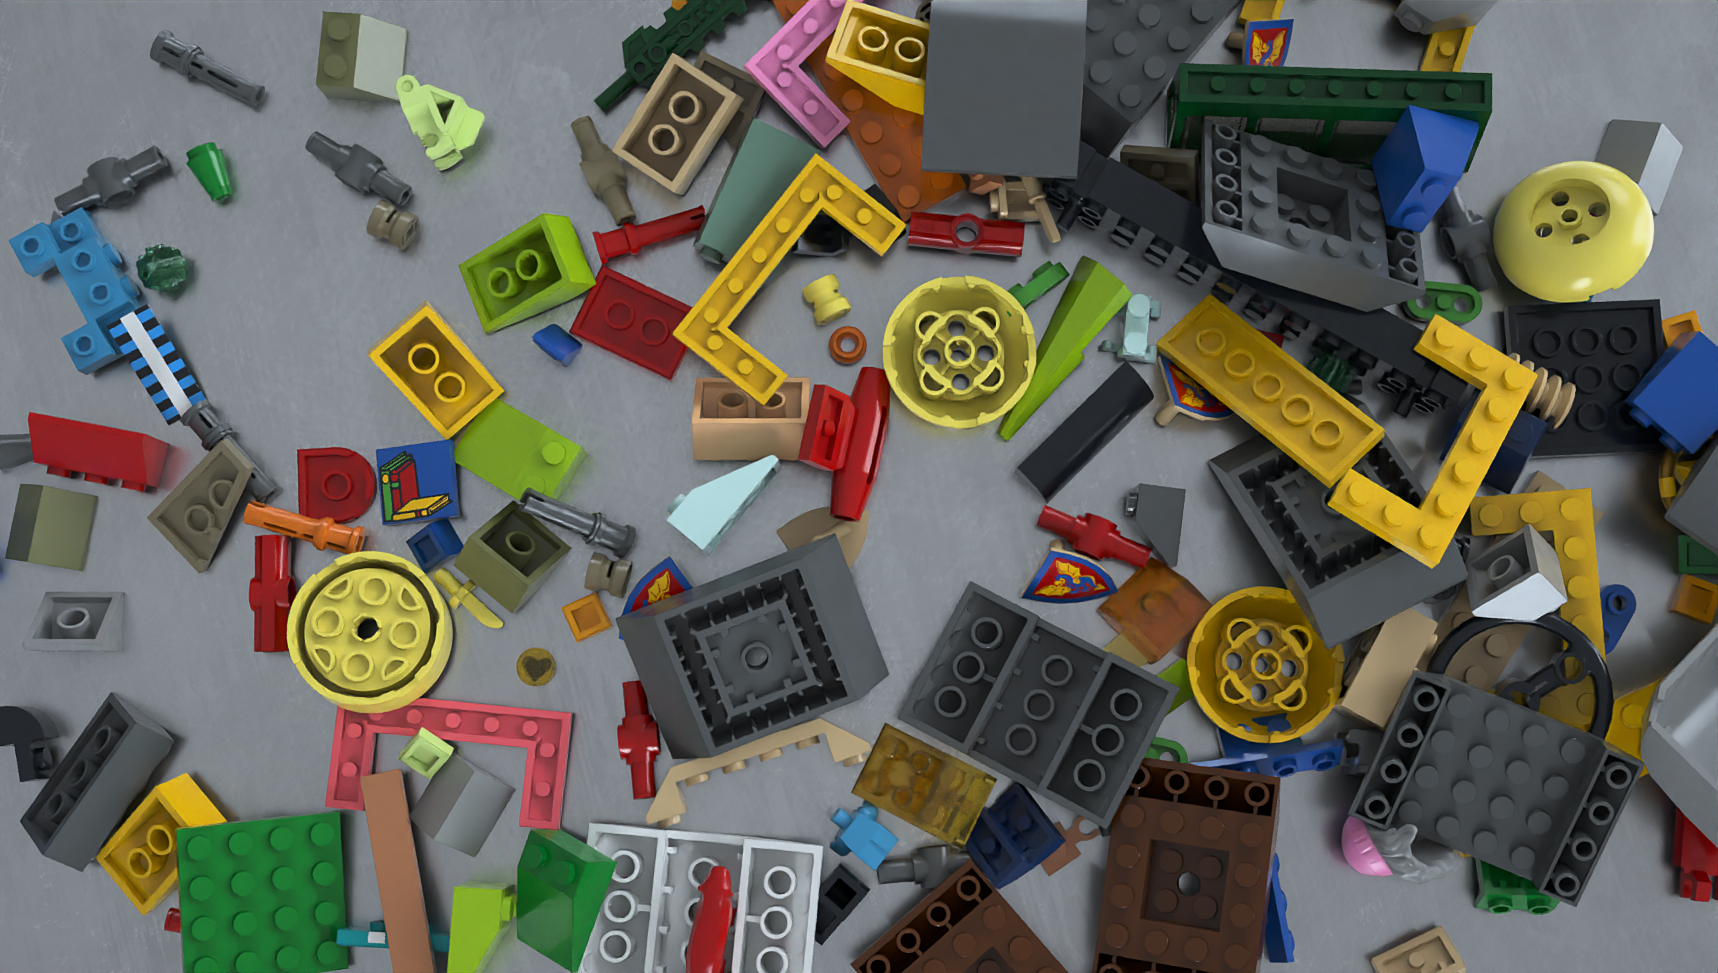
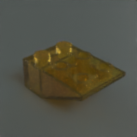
M885 723L851 793L938 839L963 849L997 778Z

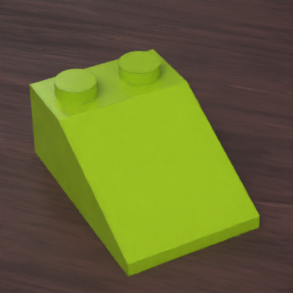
M542 213L458 265L485 333H492L568 302L596 285L570 218Z
M497 398L476 415L454 450L455 463L519 501L524 491L529 487L548 497L559 500L587 454L579 445Z
M467 881L454 887L447 973L484 972L511 926L512 918L517 917V893H514L515 884Z

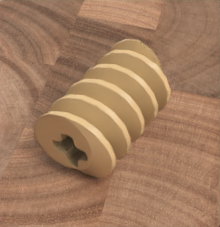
M1514 352L1508 355L1509 358L1520 363V355ZM1526 360L1521 363V365L1531 371L1534 370L1533 362ZM1541 367L1534 371L1538 376L1525 399V412L1531 414L1538 408L1540 409L1538 418L1543 421L1553 416L1552 429H1556L1564 421L1572 407L1576 387L1570 382L1561 387V377L1553 375L1547 379L1548 371Z

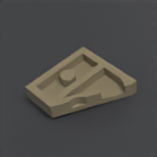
M701 51L694 66L744 99L723 132L729 144L736 149L746 124L755 118L767 92L749 73Z
M1124 145L1120 151V161L1122 164L1200 207L1198 150Z

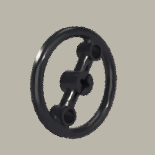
M1547 613L1535 621L1474 616L1453 629L1438 645L1429 661L1426 672L1444 675L1450 661L1458 650L1474 636L1488 629L1502 625L1521 624L1548 630L1565 640L1568 647L1565 650L1556 652L1552 656L1549 665L1525 680L1515 677L1503 680L1497 685L1494 695L1512 701L1511 693L1514 690L1521 694L1526 693L1521 697L1522 706L1538 711L1541 698L1565 683L1576 684L1581 682L1585 676H1590L1593 683L1595 701L1593 716L1587 732L1603 740L1607 736L1614 705L1612 681L1607 665L1591 640L1572 623L1557 615ZM1574 657L1578 663L1576 672L1572 676L1562 677L1559 672L1560 662L1564 658Z

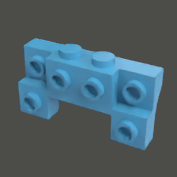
M80 207L49 225L41 222L9 239L8 241L25 273L32 277H36L57 265L88 324L61 338L77 370L88 375L104 365L125 356L106 326L140 308L136 296L140 293L133 280L128 275H123L118 264L122 263L118 251L110 242L106 244L90 212Z

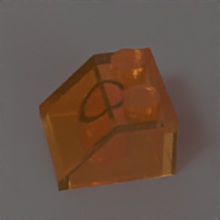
M1151 556L1145 568H1139L1118 588V592L1113 593L1097 611L1152 665L1160 661L1204 618V615L1213 605L1187 578Z

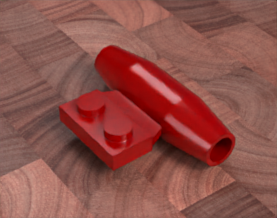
M862 367L850 396L828 385L814 384L798 460L821 470L832 471L830 516L839 520L860 522L877 479L890 412L891 386L883 369Z

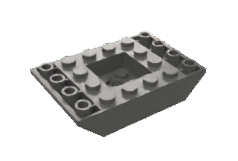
M1204 119L1201 125L1202 229L1222 267L1366 312L1416 299L1424 295L1426 288L1420 233L1386 225L1373 172L1340 163L1333 158H1324L1305 152L1295 146L1274 142L1261 135L1246 133L1224 123H1215Z
M1345 392L1340 393L1346 400L1379 424L1364 402ZM1385 432L1384 437L1351 468L1417 509L1426 494V491ZM1262 434L1209 460L1213 471L1327 650L1469 577L1454 536L1439 564L1431 569L1338 511L1327 507L1325 501L1332 496L1341 478L1329 489Z
M835 533L615 618L672 759L711 758L857 701L889 675ZM754 647H760L767 652L766 660L756 666L747 663L745 660L747 651Z

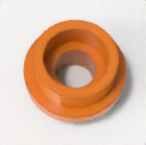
M853 326L838 328L833 332L829 340L831 355L836 361L843 364L858 362L865 355L867 349V341L864 334ZM844 340H852L855 343V348L851 352H845L841 349V343Z

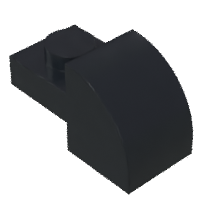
M1 706L0 747H15L20 782L50 779L49 770L52 768V755L49 748L45 747L44 740L59 737L55 723L47 714L33 707Z
M841 863L826 877L819 889L815 941L821 946L870 891L867 885Z

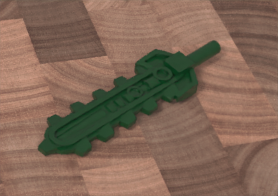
M687 0L688 3L679 11L673 7L663 13L666 22L658 29L651 25L644 29L642 25L622 42L624 68L627 71L594 99V102L604 112L634 84L638 83L639 85L651 88L672 53L682 57L691 49L698 54L705 47L702 38L710 31L719 35L727 28L723 20L733 12L740 17L748 9L744 2L745 0Z

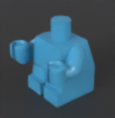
M864 800L862 802L863 806H859L857 810L854 809L851 815L838 808L830 820L840 829L834 838L836 841L834 843L831 842L830 848L840 856H846L852 851L860 860L875 871L899 839L876 821L878 808L868 800Z

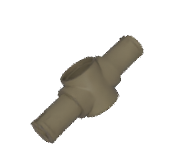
M590 116L578 118L571 123V128L582 152V162L579 164L593 194L597 193L600 198L604 199L617 226H622L626 222H632L636 219V214L625 191V180L628 178L617 154L611 151L613 148L610 149L607 144H603Z

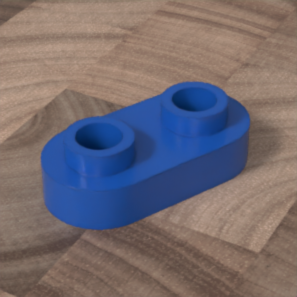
M1620 584L1607 585L1600 588L1605 655L1614 650L1636 610L1637 603L1633 592ZM1615 596L1619 597L1622 601L1620 610H1616L1612 605Z

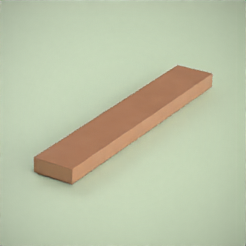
M394 769L360 777L393 973H437L401 769Z

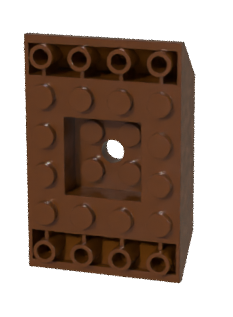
M1144 757L1112 821L1092 973H1260L1279 824L1281 777ZM1187 872L1195 874L1200 880V889L1193 896L1184 894L1179 887L1180 877Z
M970 858L850 964L857 973H1068Z

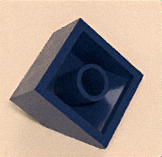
M1475 388L1455 423L1439 460L1444 461L1481 392L1480 389ZM1520 409L1482 482L1505 494H1510L1548 429V423Z

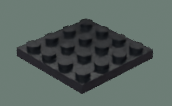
M1660 299L1507 306L1503 309L1507 356L1514 352L1520 355V364L1526 360L1534 363L1533 372L1542 367L1548 371L1547 379L1557 375L1562 379L1561 387L1568 382L1576 387L1572 407L1559 427L1552 429L1553 416L1545 420L1548 423V429L1531 458L1666 451L1667 447L1659 441V437L1662 434L1651 424L1648 428H1645L1629 414L1633 408L1625 402L1665 352ZM1524 401L1522 407L1520 408V409L1523 410V411H1525V407H1526V402H1525V401ZM1536 408L1531 415L1538 418L1540 409Z

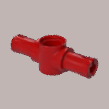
M1044 505L1036 525L1068 539L1067 543L1072 544V550L1097 561H1103L1104 558L1110 560L1112 557L1144 569L1152 551V548L1121 536V531L1116 530L1117 525L1091 513H1085L1084 516L1078 514L1076 518Z
M641 681L623 682L625 717L622 718V725L617 726L621 760H626V765H630L633 800L655 798L654 762H657L656 756L661 755L657 720L653 721V716L649 715L647 696Z

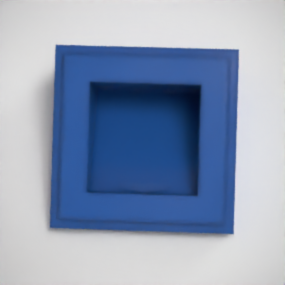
M551 324L532 336V341L563 367H567L583 346L557 324Z
M448 519L429 523L406 541L425 574L458 556L464 547Z

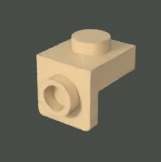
M1003 178V185L989 192L990 212H997L998 220L1009 222L1040 221L1034 204L1028 202L1029 197L1022 181L1006 182L1005 178ZM1038 180L1042 188V180Z

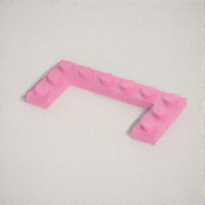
M809 0L743 66L755 81L821 149H824L851 121L798 66L837 28L847 0ZM854 0V1H857V2L862 3L864 0Z

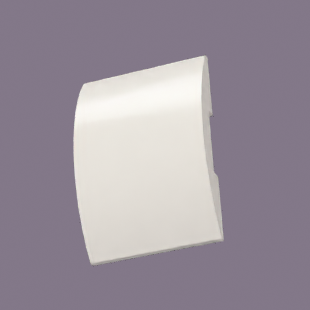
M589 823L587 845L613 859L617 864L577 973H686L687 947L698 902L702 896L698 886L703 884L705 877L713 866H723L728 869L732 884L731 892L733 893L730 899L732 907L737 908L734 925L729 929L724 959H727L724 973H812L823 846L701 831Z

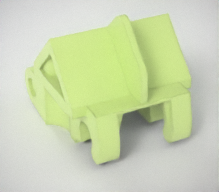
M411 75L401 76L396 82V90L402 110L406 115L413 134H418L423 147L427 146L426 155L431 160L436 159L434 165L438 170L450 168L463 159L460 150L474 145L485 119L484 114L481 111L468 107L464 99L458 95L429 84L420 86L417 79Z

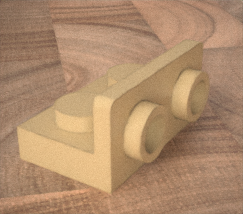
M1442 925L1371 959V964L1376 973L1466 972L1465 963Z

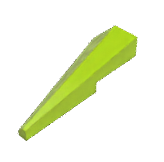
M1083 255L1079 260L1036 350V366L1031 382L1021 399L1003 418L997 432L1006 441H1009L1085 358L1081 351L1132 296L1130 290L1121 280L1093 259Z

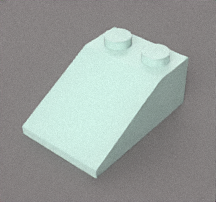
M772 454L692 489L687 496L681 493L669 506L667 511L671 515L667 521L709 556L782 469L779 459Z

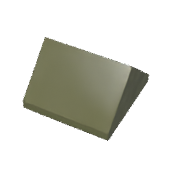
M20 483L5 559L83 571L98 496L44 485Z

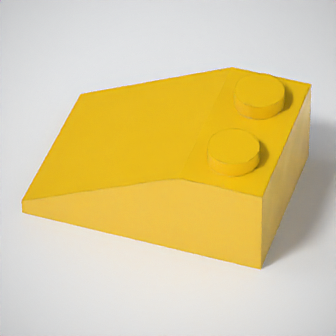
M847 0L825 62L891 105L924 115L930 23L854 0Z
M427 300L421 303L368 349V356L445 440L450 439L505 391Z
M185 773L155 786L101 849L96 859L138 911L145 916L178 888L175 828L224 823L227 820L192 778Z

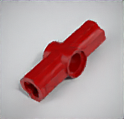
M912 211L908 245L954 250L962 255L983 253L1021 258L1025 223L982 219L970 213L955 216ZM961 227H969L975 231L977 237L970 242H964L957 237L956 231Z
M287 535L255 536V577L251 578L249 584V603L251 610L254 612V652H289L287 623L291 606L297 595L294 577L291 576V537Z

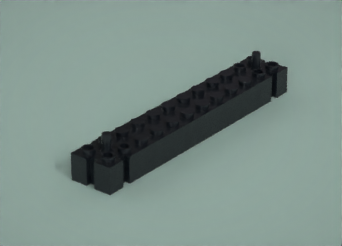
M1081 140L1079 143L1077 179L1045 178L1044 180L1045 183L1042 186V191L1046 193L1045 200L1055 208L1063 210L1056 222L1057 227L1064 231H1069L1077 216L1081 222L1092 228L1101 226L1112 233L1111 237L1118 243L1127 247L1133 244L1144 250V256L1150 261L1159 265L1167 263L1178 269L1177 274L1184 280L1197 284L1199 281L1212 288L1210 292L1218 299L1225 302L1233 300L1245 307L1244 312L1260 321H1264L1266 318L1278 325L1277 330L1291 339H1298L1300 337L1312 344L1310 348L1317 354L1326 358L1334 356L1345 363L1344 367L1351 373L1361 377L1368 375L1379 381L1378 387L1385 392L1397 396L1402 391L1403 393L1392 411L1398 418L1406 419L1412 407L1426 414H1432L1433 412L1438 414L1444 411L1447 406L1451 407L1458 403L1468 385V382L1413 350L1423 330L1383 308L1369 312L1362 311L1222 267L1202 229L1201 207L1111 157L1107 159L1096 153L1095 148Z

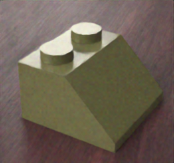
M323 11L316 86L327 98L400 103L396 82L401 76H404L408 30L363 14Z
M514 500L468 537L453 565L512 614L538 591L571 550L569 545L536 518L526 512L519 511V505Z

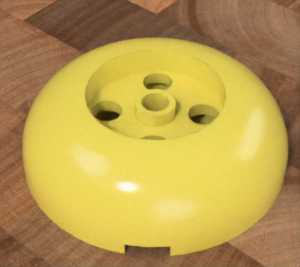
M1593 161L1560 162L1541 168L1528 175L1506 196L1494 222V251L1503 269V273L1520 290L1531 296L1552 302H1582L1590 300L1589 296L1610 288L1613 291L1618 289L1640 270L1648 258L1653 245L1654 219L1645 194L1623 172L1611 166ZM1561 201H1567V202H1568L1567 204H1565V205H1563V206H1556V205H1554V204H1556V203H1558V202H1561ZM1589 212L1599 217H1593L1589 214ZM1544 227L1551 228L1552 233L1542 238Z
M967 275L965 277H940L933 279L910 292L899 303L889 319L883 340V363L886 376L892 390L902 404L916 416L929 423L954 429H966L985 425L1012 409L1027 390L1034 374L1037 359L1034 329L1020 303L1009 292L991 281ZM952 322H960L964 325L965 331L961 336H952L949 333L948 326ZM981 346H989L993 350L994 356L991 360L982 361L978 357L977 351ZM928 350L937 351L940 355L939 362L935 365L927 364L923 358L925 352ZM953 351H963L966 356L965 360L954 361L952 359ZM963 374L968 378L969 385L966 389L958 390L953 386L952 381L956 375Z

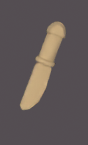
M1019 176L1028 194V202L1034 204L1048 239L1051 243L1061 241L1060 234L1045 200L1046 193H1043L1038 178Z

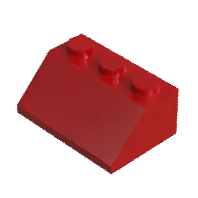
M29 412L28 425L34 463L47 466L46 474L70 478L71 472L85 474L84 481L101 485H108V480L114 479L122 481L121 488L138 492H145L146 486L160 488L169 443L144 433Z

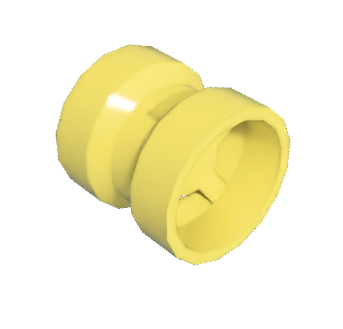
M835 274L824 276L810 283L802 290L806 301L815 304L814 317L819 326L833 322L852 310L847 297L837 293L840 283Z

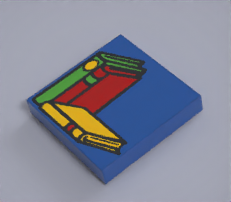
M448 439L376 450L382 525L393 526L460 517L452 440Z

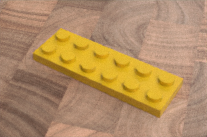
M1211 294L1207 295L1156 342L1157 350L1329 489L1349 468H1352L1384 437V428Z

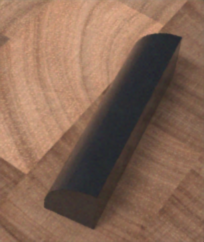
M1125 361L1017 467L1015 473L1048 504L1154 399L1152 390L1140 374Z

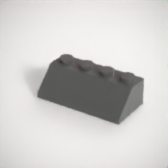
M111 692L20 820V823L41 854L83 872L88 863L97 857L102 843L112 829L121 823L126 809L135 796L145 789L148 778L154 769L166 759L174 740L161 725Z

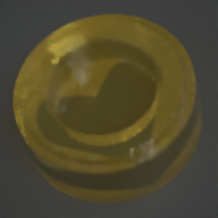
M530 648L519 656L516 670L519 678L525 684L543 686L554 678L557 664L554 656L549 651L542 648Z

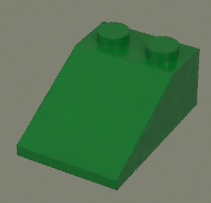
M531 829L517 866V939L571 973H577L617 862L563 830Z

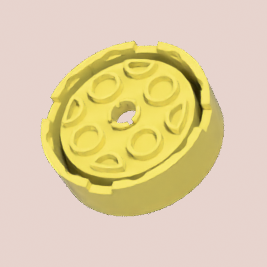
M363 551L334 559V563L325 567L318 574H313L304 583L291 606L287 623V643L293 663L296 665L301 676L315 691L331 703L346 710L368 714L383 713L410 704L433 686L449 659L453 640V627L450 612L444 598L422 570L402 557L385 552ZM368 619L375 620L379 631L366 640L358 636L359 625Z

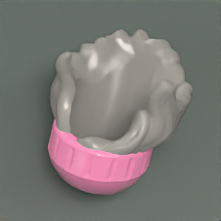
M1350 816L1343 826L1341 836L1343 854L1354 870L1366 876L1384 877L1395 875L1403 880L1421 885L1432 879L1438 880L1443 878L1445 874L1452 872L1454 862L1456 861V855L1453 853L1452 848L1416 834L1418 829L1412 824L1398 827L1390 823L1388 829L1385 830Z

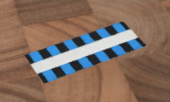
M148 304L106 326L168 425L179 420L193 405L206 399Z

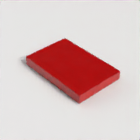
M602 265L595 278L596 285L590 288L569 333L672 382L689 349L672 336V333L693 307Z

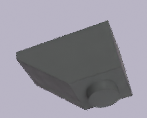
M1139 483L1135 487L1134 492H1128L1125 513L1126 515H1132L1130 525L1146 546L1152 548L1151 552L1164 568L1172 569L1177 566L1186 489Z

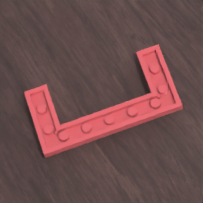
M418 698L406 706L383 713H358L337 706L325 807L365 811L360 777L372 775L376 734L414 736L423 727L443 740L528 748L519 826L560 830L573 713Z

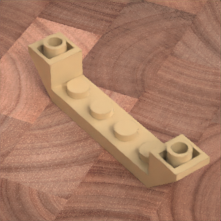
M818 718L770 734L711 758H697L673 766L666 775L645 817L647 825L657 822L659 829L682 822L679 814L687 812L688 809L679 783L681 780L685 779L688 787L709 780L707 772L722 767L723 773L727 774L745 768L744 760L759 755L761 762L782 756L781 747L796 743L798 750L820 743L818 735L824 733L834 763L843 761L844 767H849L867 761L865 753L872 751L870 743L822 718Z

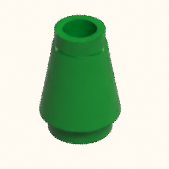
M215 142L199 145L186 153L189 159L186 163L210 196L212 202L233 194L222 149H217Z

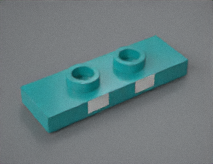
M370 921V927L346 926V928H340L337 931L336 944H339V946L389 949L385 922ZM428 924L433 951L449 952L450 932L433 931V925Z

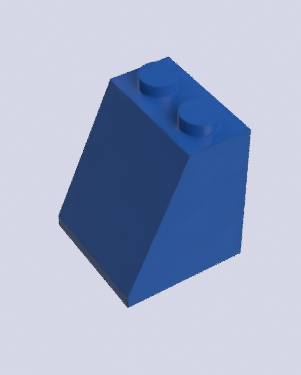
M1412 105L1407 106L1371 160L1386 225L1419 233L1423 232L1460 180L1479 130L1478 122Z
M1700 331L1680 333L1625 400L1633 408L1629 414L1645 428H1648L1650 424L1662 434L1659 437V441L1675 454H1678L1680 450L1683 453L1694 454L1718 429V346Z

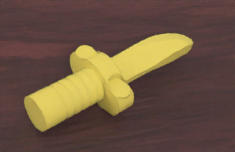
M444 567L436 572L433 579L453 596L448 602L452 609L455 610L462 603L482 624L495 629L503 626V622L472 594V591L477 586L472 580H468L462 585Z

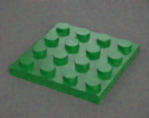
M339 811L175 828L183 973H322L349 969L347 946L336 944L338 929L346 928Z

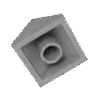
M1612 119L1595 162L1611 166L1630 177L1645 194L1652 214L1655 217L1660 210L1683 146L1662 122Z
M46 592L22 643L23 649L41 652H122L123 593Z
M452 752L449 759L434 774L409 817L411 821L433 840L476 857L516 789Z

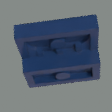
M1018 782L992 807L988 808L981 805L955 830L958 837L996 889H1001L1022 877L1049 857L1066 841L1026 787Z

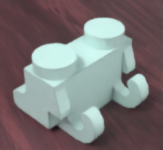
M1132 294L1131 298L1124 304L1126 306L1121 307L1115 314L1124 316L1121 344H1113V341L1105 340L1102 341L1101 349L1107 352H1115L1117 357L1126 358L1127 361L1155 363L1157 346L1149 345L1147 347L1149 314L1151 310L1150 316L1159 318L1161 302L1153 301L1151 296L1144 294Z

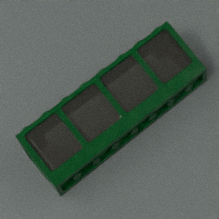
M1180 63L1167 89L1166 148L1198 150L1199 165H1202L1201 125L1204 119L1215 123L1227 124L1234 129L1246 133L1261 135L1268 140L1287 146H1295L1305 152L1324 158H1333L1340 163L1358 169L1373 170L1371 160L1407 106L1412 105L1478 122L1479 130L1463 173H1467L1492 113V73Z

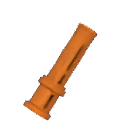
M254 500L248 503L243 517L244 524L261 527L269 531L311 542L313 547L320 551H324L327 548L347 555L360 552L365 538V527L357 526L354 529L334 523V519L330 517L321 518L320 520L309 518Z

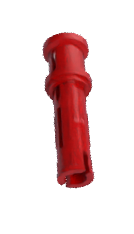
M703 205L636 226L633 223L626 222L623 223L622 228L602 234L598 231L592 232L602 265L607 264L608 259L627 253H631L633 256L639 254L638 252L642 251L641 247L698 231L706 217Z

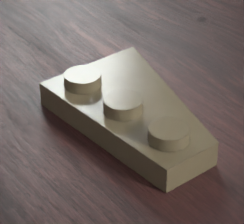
M229 439L221 440L147 517L199 574L207 570L254 468L250 461Z

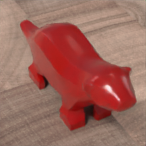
M713 866L705 877L703 884L698 886L702 896L698 902L687 947L686 973H724L727 960L724 959L729 929L734 925L737 908L732 907L730 899L733 896L731 892L732 884L726 867Z

